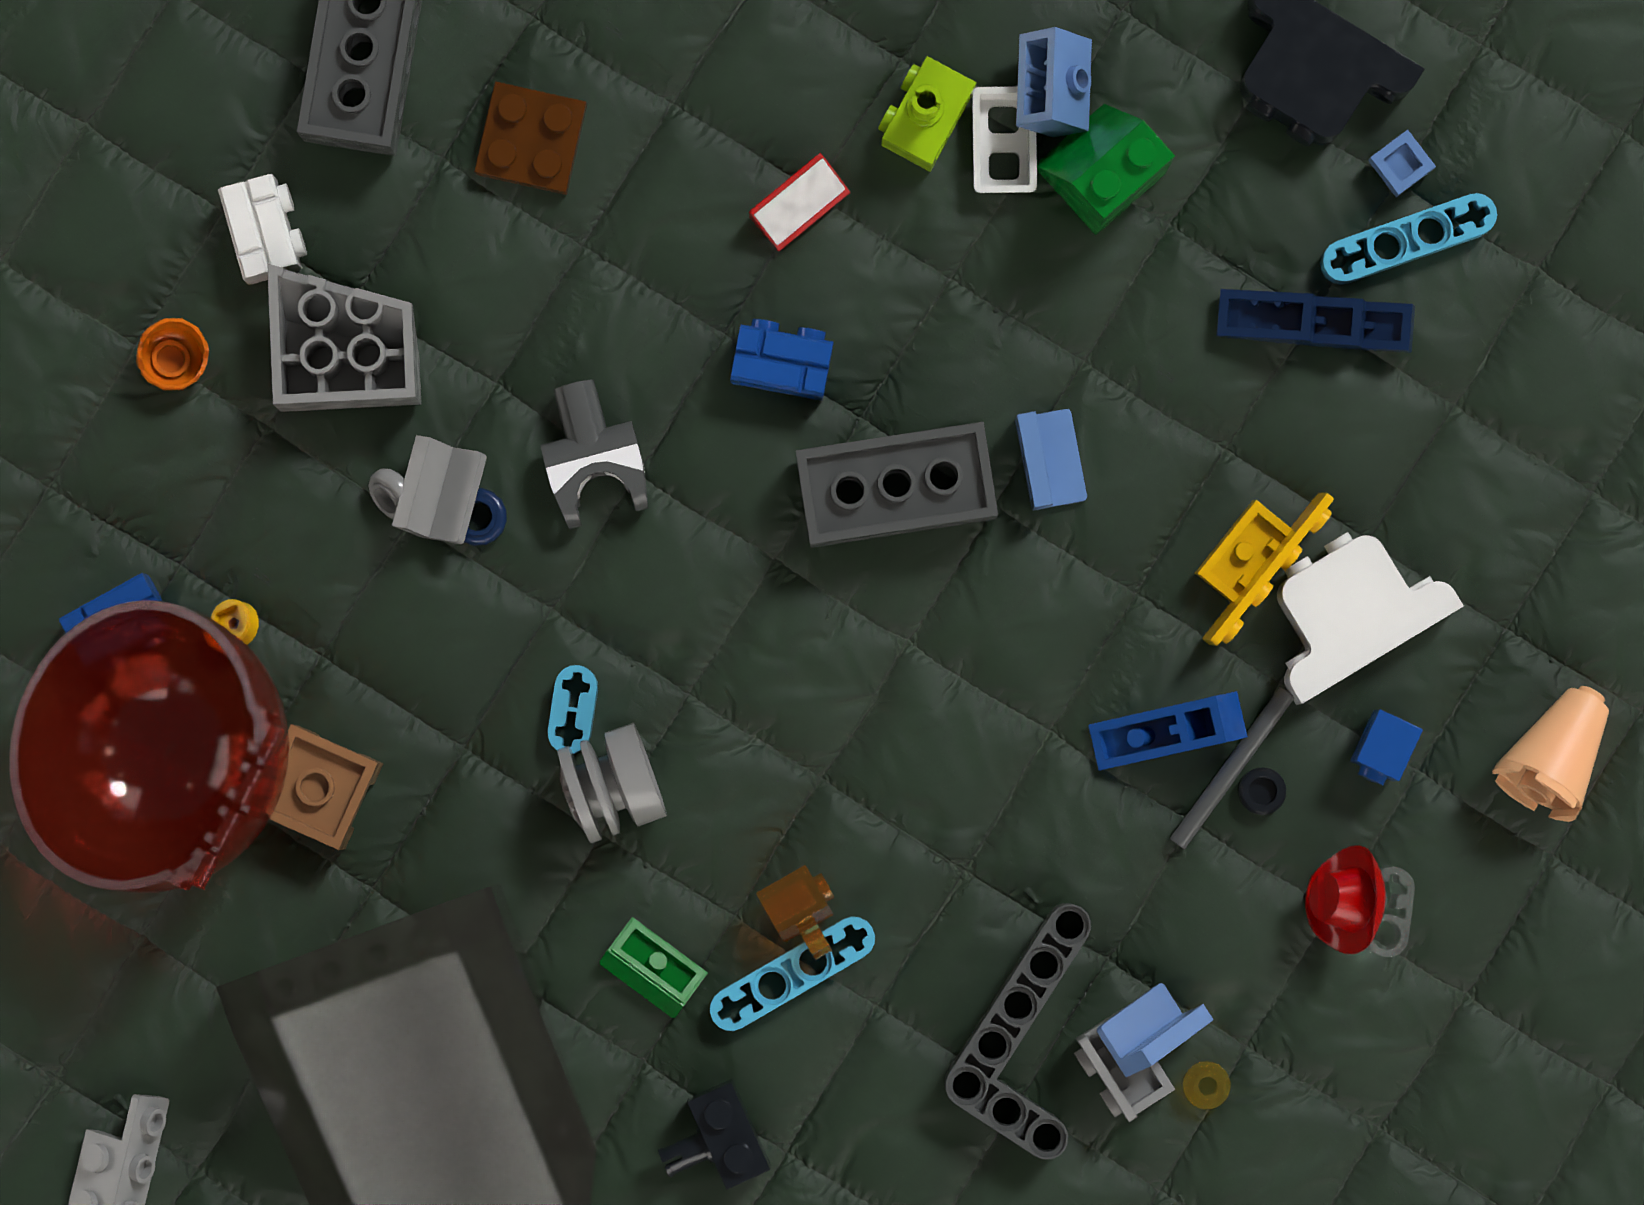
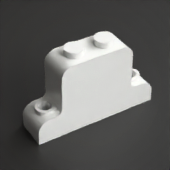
M1349 532L1326 544L1324 547L1328 555L1312 563L1307 556L1291 565L1287 570H1284L1288 579L1279 586L1277 601L1305 647L1304 652L1285 663L1288 669L1284 676V684L1287 691L1293 695L1295 704H1303L1462 608L1464 605L1454 589L1445 582H1434L1430 576L1409 588L1378 539L1368 535L1352 539Z

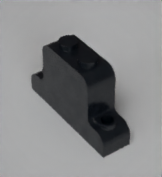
M1248 0V17L1266 29L1268 37L1240 82L1241 95L1248 102L1246 108L1262 120L1270 122L1274 118L1288 127L1286 133L1305 146H1310L1312 142L1318 145H1325L1334 141L1344 129L1366 93L1387 104L1403 99L1415 86L1425 70L1422 66L1315 0Z

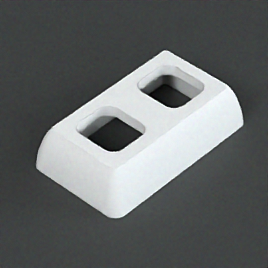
M1018 86L977 87L973 91L974 189L979 193L1033 192L1037 188L1036 132L1019 127L1015 133L995 134L990 132L988 128V111L990 108L1014 107L1017 109ZM993 153H1015L1018 155L1019 177L1014 180L992 179L989 176V156Z

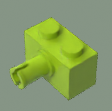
M928 56L921 67L913 64L900 88L907 92L899 108L890 105L878 127V130L884 132L881 146L931 172L969 103L977 82Z

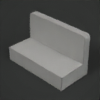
M416 435L403 482V492L399 497L392 526L418 537L463 544L483 474L486 455L479 451L454 448L431 437Z

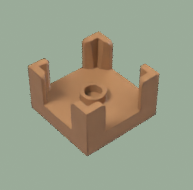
M291 724L252 812L337 850H344L354 831V828L351 826L370 785L375 784L384 763L322 738L319 734L301 726Z

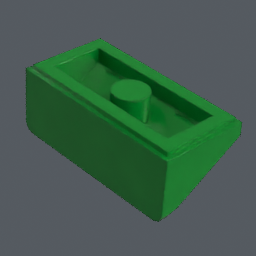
M633 917L599 961L603 968L672 1018L678 1015L708 974V972Z

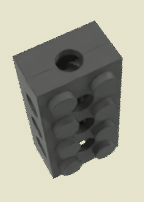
M319 0L297 133L304 142L396 156L422 0H381L379 8L372 14L359 13L360 6L365 0ZM361 44L373 45V51L368 58L361 61L352 59V52L357 46ZM356 89L365 91V98L361 104L355 107L344 105V99L350 91Z
M984 422L796 450L810 548L995 520L998 517ZM936 467H948L956 476V484L947 490L938 489L931 483L930 472ZM897 473L905 476L910 484V490L901 497L890 496L883 488V481L888 475ZM844 481H855L862 487L863 497L855 504H845L836 495L837 487Z

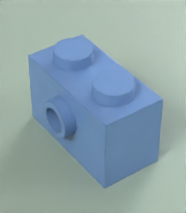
M1057 27L1019 34L1016 126L1053 138L1089 131L1092 39Z

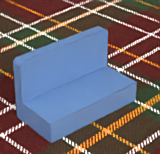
M1063 409L1036 414V411L1018 414L1015 418L1032 511L1085 501L1087 493L1071 411Z
M1160 983L1098 1026L1097 1033L1124 1076L1128 1077L1154 1065L1212 1022L1213 1018L1204 1004L1182 1013L1165 985Z

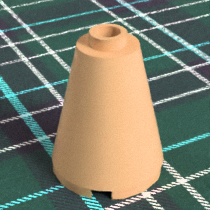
M1580 686L1579 689H1567L1497 762L1492 771V774H1499L1495 780L1497 785L1510 797L1533 811L1540 804L1552 809L1548 816L1549 818L1566 822L1575 820L1582 809L1609 715V709L1604 704L1605 698L1603 695L1587 686Z

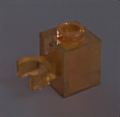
M804 865L756 893L784 942L801 934L816 960L832 951L818 926L820 922L834 915L827 902L835 898L822 873L813 877L807 866Z

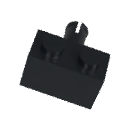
M733 1079L690 1097L688 1105L698 1125V1128H696L697 1133L665 1148L658 1149L662 1162H666L679 1155L682 1156L666 1164L665 1169L670 1178L709 1159L710 1163H715L726 1190L771 1169L770 1161Z

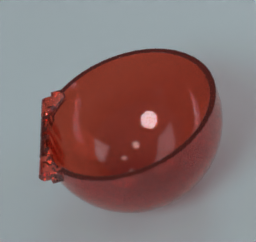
M154 600L132 601L103 609L75 625L59 639L36 668L21 698L15 716L10 745V779L16 809L21 822L39 852L54 867L78 882L105 890L137 894L158 893L178 888L190 891L192 885L205 889L213 874L231 864L249 848L264 830L276 809L283 792L289 763V730L284 704L275 682L256 653L240 637L221 623L194 610L169 602Z

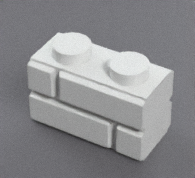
M267 174L247 180L246 182H239L218 189L242 278L247 284L268 280L267 263L292 272L302 269L299 257L306 256L307 251L300 229L291 230L287 212L294 211V204L286 183L279 185L278 180L273 174Z

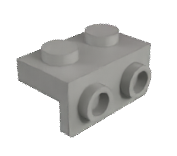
M1114 1013L1075 1038L1081 1049L1074 1054L1087 1075L1090 1077L1097 1073L1107 1089L1099 1094L1112 1115L1117 1117L1123 1113L1130 1122L1137 1118L1136 1114L1174 1091L1175 1088L1158 1062L1133 1075L1124 1076L1097 1033V1027L1116 1014Z

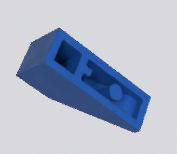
M1237 691L1088 725L1098 770L1248 737Z

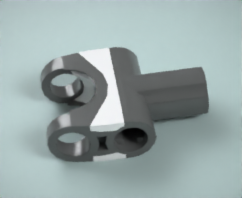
M592 379L574 382L554 389L553 392L565 439L542 444L541 451L550 486L569 529L582 526L578 507H581L580 495L583 487L589 480L597 476L608 475L617 478L624 484L628 493H631L635 510L648 509L644 464L632 421L606 427L595 382Z

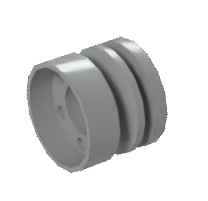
M634 722L605 733L607 755L598 758L587 739L580 742L585 763L577 764L569 746L558 749L557 753L560 761L559 778L565 798L574 820L584 830L590 843L602 840L597 818L604 816L613 835L620 833L619 810L626 808L637 826L667 816L655 775Z

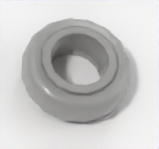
M382 468L371 475L368 487L377 507L386 516L394 519L399 497L403 492L404 477L392 469Z

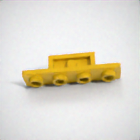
M1327 492L1318 493L1291 527L1258 500H1252L1195 572L1196 575L1231 602L1203 636L1202 639L1206 643L1217 646L1223 641L1227 644L1237 635L1244 624L1240 619L1243 613L1251 604L1254 607L1260 605L1271 592L1273 585L1269 582L1280 567L1283 570H1287L1296 561L1303 550L1298 544L1309 531L1313 534L1318 532L1330 518L1332 512L1328 507L1334 500Z

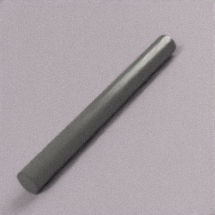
M1282 687L1278 688L1247 731L1248 737L1241 739L1170 837L1171 841L1182 849H1186L1294 700L1292 694Z

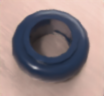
M479 488L475 503L486 505L492 513V520L483 530L474 531L468 527L464 543L473 546L487 545L495 541L503 533L507 522V512L502 499L492 491Z

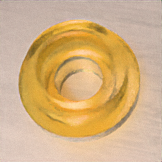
M1202 1061L1191 1066L1185 1073L1183 1091L1188 1101L1194 1106L1201 1109H1213L1220 1106L1229 1095L1230 1079L1227 1072L1220 1065L1210 1061ZM1204 1077H1212L1215 1080L1216 1087L1210 1094H1202L1199 1091L1198 1084Z

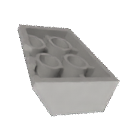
M267 263L273 405L281 412L421 405L420 359L412 303L359 288L354 289L332 283L319 277L292 272Z

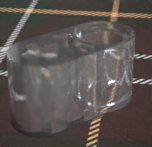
M1383 866L1379 868L1384 882H1388L1390 874H1392L1393 882L1400 884L1399 894H1391L1389 908L1399 909L1398 917L1384 913L1381 921H1387L1392 924L1395 929V939L1386 948H1379L1373 940L1366 950L1375 955L1393 957L1400 954L1408 944L1415 885L1407 871L1398 867ZM1386 893V899H1385V908H1386V905H1387V893Z

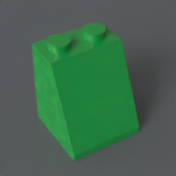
M1103 104L1089 116V131L1067 135L1037 162V171L1087 227L1097 235L1166 174L1175 155L1144 120Z

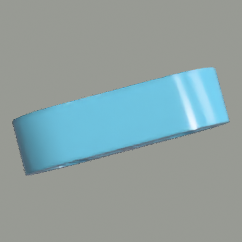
M580 665L564 668L558 674L554 685L548 725V739L551 745L558 751V749L566 746H564V738L556 735L557 728L566 726L569 712L576 713L575 728L583 730V736L581 739L573 740L570 747L573 754L581 751V741L586 739L590 741L598 694V681L595 675L588 668ZM575 673H581L582 681L590 684V689L588 693H580L577 708L570 707L571 692L564 689L563 684L565 680H573Z

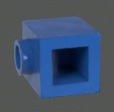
M1381 709L1373 710L1350 762L1361 766L1357 773L1358 775L1384 786L1386 779L1400 781L1423 729Z

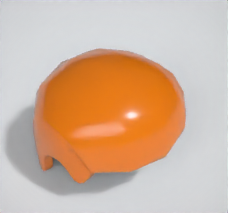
M164 318L150 325L142 334L136 353L137 367L148 383L164 391L184 390L198 381L204 373L208 362L209 346L199 327L183 318Z

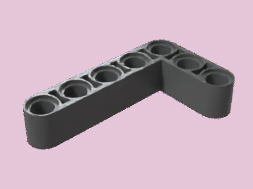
M1072 903L1059 904L1048 913L951 1064L944 1078V1087L952 1102L1041 1159H1054L1065 1151L1068 1144V1132L1064 1124L1055 1115L1005 1084L998 1077L1089 936L1091 920L1088 913L1082 907ZM1066 911L1075 912L1081 920L1080 931L1071 938L1061 937L1056 930L1057 918ZM1040 951L1050 952L1056 961L1054 972L1045 978L1034 976L1030 969L1032 957ZM1015 991L1026 993L1030 999V1008L1021 1017L1009 1016L1004 1009L1006 997ZM989 1031L1000 1033L1005 1040L1003 1051L995 1057L982 1055L978 1048L980 1038ZM972 1072L978 1077L979 1087L973 1095L962 1097L953 1091V1081L959 1073ZM1002 1098H1012L1019 1105L1017 1117L1008 1123L999 1122L993 1116L994 1104ZM1042 1124H1052L1058 1129V1140L1050 1148L1042 1149L1033 1142V1133Z

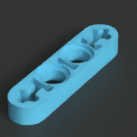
M1479 193L1469 194L1343 238L1329 245L1324 251L1320 261L1321 271L1325 278L1332 283L1339 285L1348 284L1479 238L1490 231L1496 223V206L1486 195ZM1468 204H1473L1475 210L1483 209L1486 216L1480 221L1481 227L1476 228L1473 221L1466 222L1455 228L1460 236H1453V225L1445 211H1452V220L1466 214L1469 211ZM1430 218L1441 224L1443 236L1440 242L1428 244L1421 240L1418 235V225L1422 220ZM1389 234L1396 238L1399 243V252L1395 258L1386 260L1376 254L1374 251V241L1377 236ZM1357 242H1364L1365 256L1372 267H1365L1364 258L1352 263L1348 267L1349 274H1344L1341 268H1332L1331 262L1337 257L1336 251L1341 250L1344 256H1351L1359 253L1361 250Z
M850 916L842 919L725 987L714 996L710 1004V1014L713 1022L719 1028L726 1031L741 1029L865 957L875 944V934L872 926L867 920L860 917ZM852 925L855 930L864 928L867 932V935L862 939L864 947L856 951L852 945L847 946L839 951L845 960L835 964L831 949L822 942V939L832 935L833 943L835 944L845 938L844 928L846 926ZM817 948L826 955L827 965L820 974L808 975L800 968L799 958L806 949ZM777 972L785 979L786 989L779 998L768 999L760 993L758 982L765 973ZM750 983L754 998L763 1008L754 1012L752 1003L739 1011L741 1017L739 1021L734 1022L730 1017L722 1019L718 1013L723 1008L721 1000L729 996L733 1002L738 1001L747 995L740 987Z

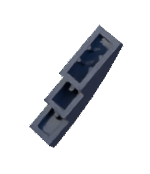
M1221 289L1217 336L1308 346L1411 353L1415 306L1406 303L1368 302L1358 298L1320 297L1309 293Z

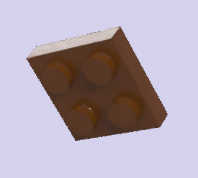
M495 81L474 171L475 174L567 195L587 102Z

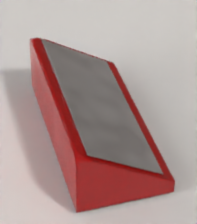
M819 153L749 211V217L776 250L780 252L851 192L826 158Z

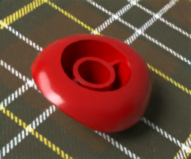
M1360 845L1342 849L1315 871L1307 887L1305 909L1312 931L1325 944L1344 954H1357L1364 951L1373 941L1383 918L1386 899L1385 883L1379 865L1370 850Z

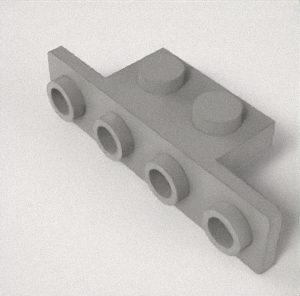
M134 1094L131 1098L122 1137L100 1130L86 1129L68 1205H145L151 1177L155 1171V1161L162 1131L166 1124V1114L169 1106L168 1098Z

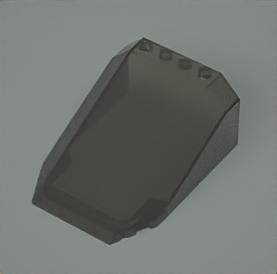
M501 884L493 885L216 987L234 1038L309 1205H591L597 1148Z

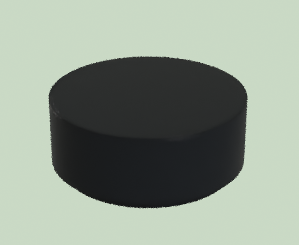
M1264 767L1255 768L1245 773L1238 784V797L1243 807L1251 813L1266 815L1275 812L1282 806L1286 798V785L1283 778L1276 771Z

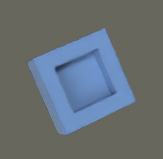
M1406 130L1368 160L1395 197L1399 196L1436 167L1409 130Z

